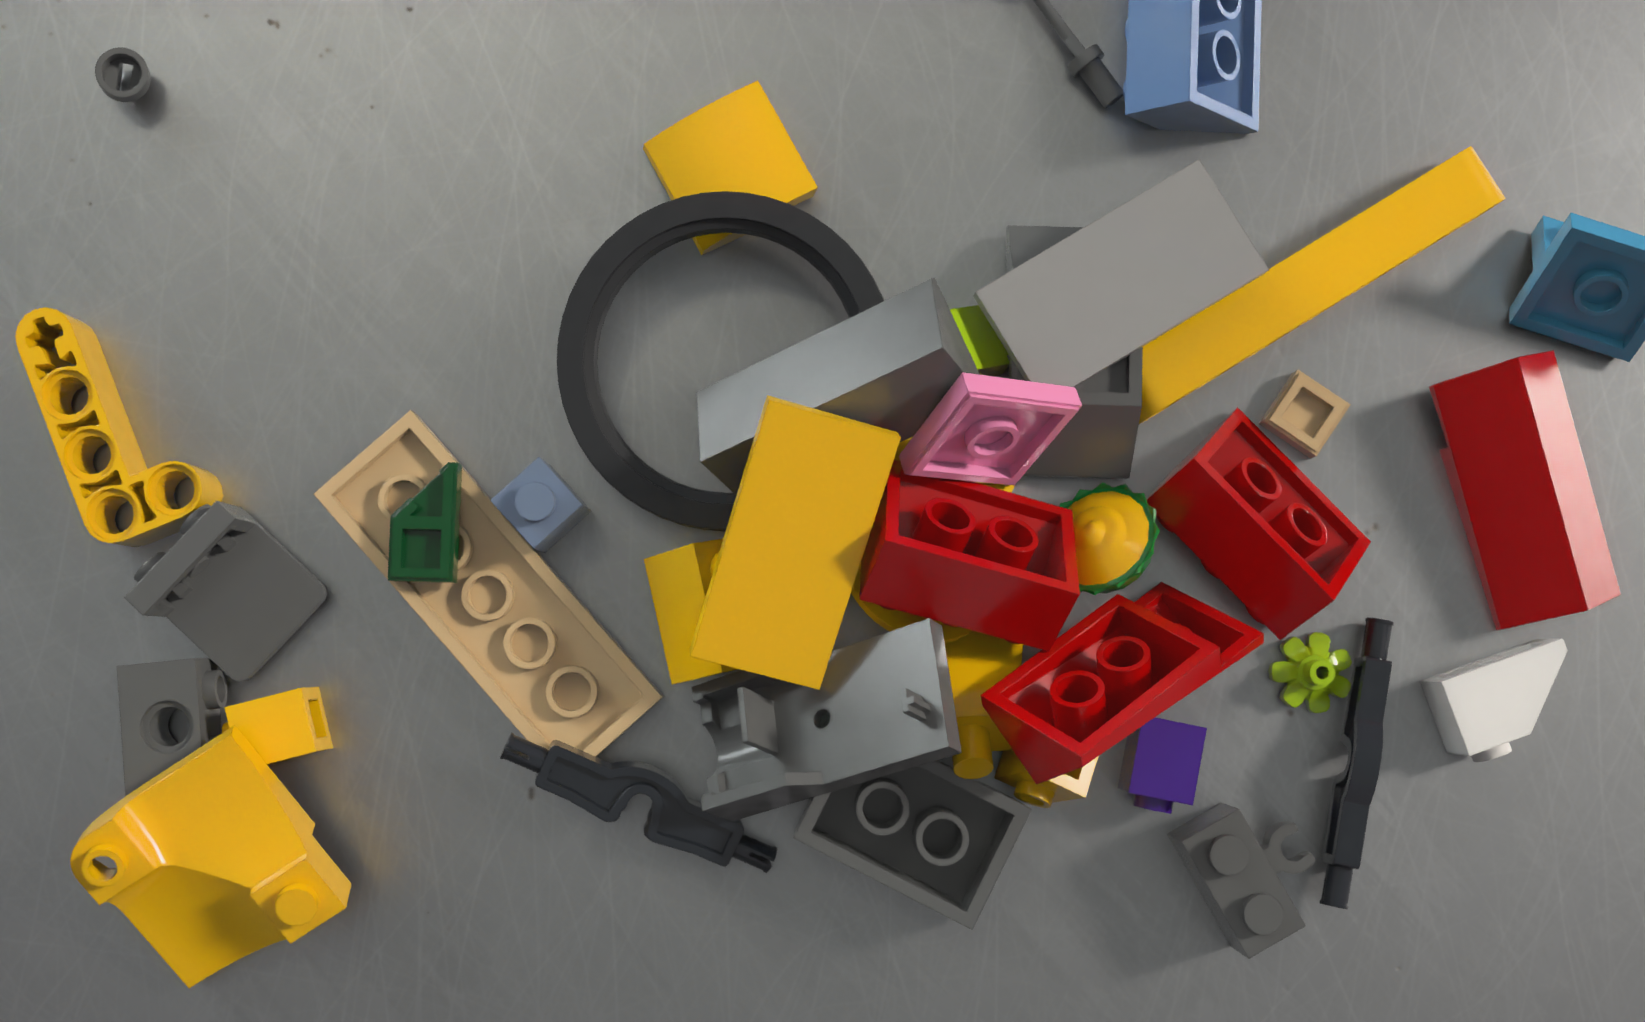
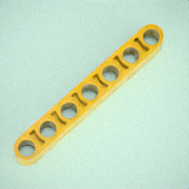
M1470 146L1271 267L1264 275L1143 346L1142 408L1139 424L1155 416L1505 200L1504 194L1473 147Z

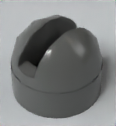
M118 47L107 50L99 57L95 66V76L99 86L113 100L134 102L144 96L150 86L151 76L146 62L137 52L131 49ZM123 63L133 65L129 90L119 91Z

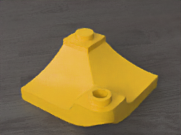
M235 725L125 796L96 818L80 836L70 858L71 870L75 878L99 906L104 902H109L122 911L188 988L257 950L286 939L291 944L347 907L352 884L313 837L312 834L315 827L313 820ZM99 856L109 857L116 863L117 867L110 869L95 858Z

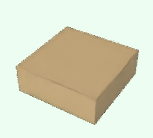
M1296 370L1291 374L1259 422V425L1311 459L1318 455L1351 404L1300 370Z

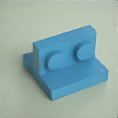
M1571 212L1565 222L1543 215L1531 233L1533 272L1509 307V324L1630 362L1645 341V236Z

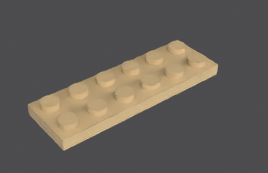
M410 410L314 493V496L388 580L391 515L409 498H413L440 473L439 470L448 462H458V460L422 419ZM462 466L457 583L389 582L526 740L546 749L549 748L553 740H559L597 757L664 696L543 557L490 501L491 498Z

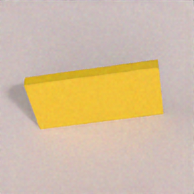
M767 395L692 639L690 657L820 690L900 443L901 436L898 432Z

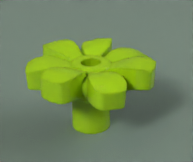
M1311 632L1306 638L1305 645L1299 638L1291 636L1280 645V651L1287 658V661L1272 662L1268 670L1269 679L1273 682L1287 683L1280 692V699L1291 708L1299 707L1305 699L1307 710L1310 713L1326 712L1330 708L1329 694L1336 698H1345L1350 691V681L1339 675L1340 671L1349 668L1352 664L1348 651L1336 649L1328 652L1331 640L1324 633Z

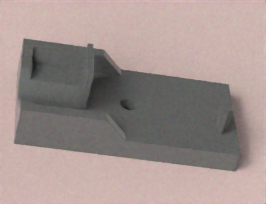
M930 618L833 650L820 690L744 670L692 687L693 702L700 705L702 725L709 731L717 752L716 771L713 776L707 777L708 793L701 795L702 811L729 821H736L962 753L942 625ZM829 712L830 722L826 727L821 728V718L825 713Z

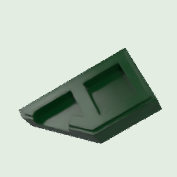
M448 462L439 470L440 473L413 498H409L391 515L388 581L457 583L462 465L460 463Z

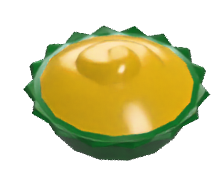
M1102 482L1093 490L1080 489L1073 500L1060 503V507L1070 509L1073 513L1080 592H1087L1092 595L1098 593L1107 594L1124 589L1142 575L1151 562L1152 555L1154 554L1155 540L1160 532L1155 523L1156 509L1148 505L1144 493H1133L1126 483L1112 487Z

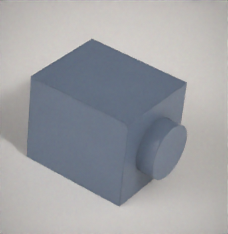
M540 457L533 461L490 500L534 549L543 553L552 548L592 512L553 467Z

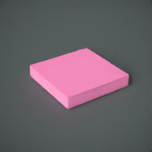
M962 372L900 453L899 458L904 474L1015 486L1082 407L1075 387Z

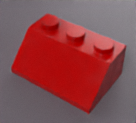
M1238 407L1197 445L1146 499L1148 505L1156 509V517L1161 525L1168 531L1175 533L1200 558L1204 568L1212 576L1220 579L1245 604L1249 614L1257 622L1265 625L1279 640H1282L1336 599L1371 543Z
M894 459L861 560L859 600L877 604L885 609L899 610L930 618L951 627H961L991 635L1013 644H1023L1050 651L1080 595L1072 510L972 481L904 474L901 461Z

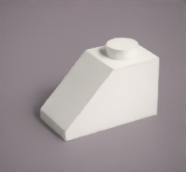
M1563 638L1536 639L1421 680V686L1446 752L1471 756L1473 762H1484L1510 753L1512 749L1509 742L1530 735L1568 651Z

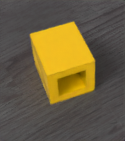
M301 687L224 707L228 722L223 723L222 733L235 725L267 765L333 749L319 687Z

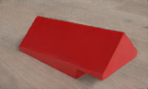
M1554 350L1516 357L1429 386L1448 446L1439 451L1496 630L1588 611L1620 596L1621 592Z
M1160 582L1135 602L1120 594H1116L1058 637L1050 651H1039L981 694V703L1036 785L1079 769L1262 645L1264 643V633Z

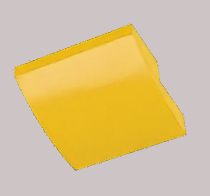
M758 80L695 111L660 132L643 145L645 154L671 200L705 192L730 191L766 196L794 206L812 198L818 189ZM717 233L697 236L692 239L700 254L704 255L747 234Z

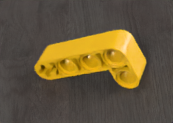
M47 307L34 309L24 315L17 326L15 334L16 345L81 518L90 535L102 542L129 547L145 546L180 532L184 521L199 507L205 504L212 506L215 501L222 502V485L217 477L206 469L178 461L164 462L147 469L100 343L90 326L57 309ZM53 347H56L57 353L52 351ZM86 386L89 395L87 404L81 411L74 414L71 406L72 397L79 388ZM107 443L111 451L110 462L104 470L97 473L93 465L94 454L99 447ZM190 477L194 484L193 498L188 505L179 509L174 498L175 488L180 481ZM129 501L133 507V520L128 529L120 532L115 523L116 512L122 504Z

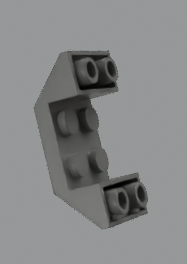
M1008 225L1006 228V273L1083 227ZM1143 347L1075 387L1082 407L1023 476L1130 478L1142 408ZM1009 355V379L1024 380Z

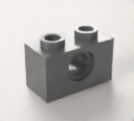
M190 658L116 666L125 796L222 734L220 708H224L227 702V682L223 671L217 670V665L210 658ZM176 709L181 710L189 722L188 733L180 743L171 736L168 729L169 718Z

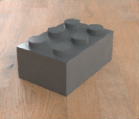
M936 760L810 798L794 830L793 838L973 930L1032 809L976 779L958 777L954 773L953 767Z

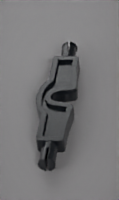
M1365 618L1366 625L1361 657L1355 658L1353 664L1351 688L1348 694L1340 738L1341 743L1348 748V760L1345 770L1336 775L1333 780L1322 862L1327 863L1322 897L1319 903L1342 909H1348L1353 869L1358 870L1360 867L1369 806L1377 785L1382 758L1383 719L1392 668V661L1387 660L1394 622L1379 618Z
M512 732L500 755V759L508 760L536 772L535 785L569 800L604 822L617 821L633 796L637 794L649 796L652 800V805L648 811L647 821L643 826L646 838L654 843L692 853L723 867H726L733 857L761 869L765 873L772 867L770 860L774 862L776 858L777 847H772L743 834L744 826L740 819L729 821L703 812L701 802L688 797L673 777L655 766L637 761L609 763L559 740H553L549 748L546 749L516 736Z

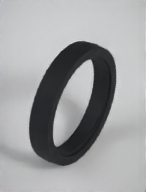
M730 191L699 193L662 203L641 213L609 237L590 258L569 295L561 320L557 345V375L562 405L579 446L594 468L620 494L640 508L682 526L712 531H726L736 495L733 492H710L677 483L658 473L642 461L624 442L614 427L604 404L598 377L599 341L606 315L624 283L648 259L678 242L707 234L737 233L776 242L806 259L831 284L849 318L884 302V298L873 276L862 259L830 227L811 214L791 204L766 196Z

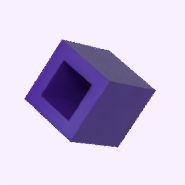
M1155 717L1131 733L1126 739L1118 789L1135 794L1133 806L1172 814L1174 802L1193 806L1207 728Z

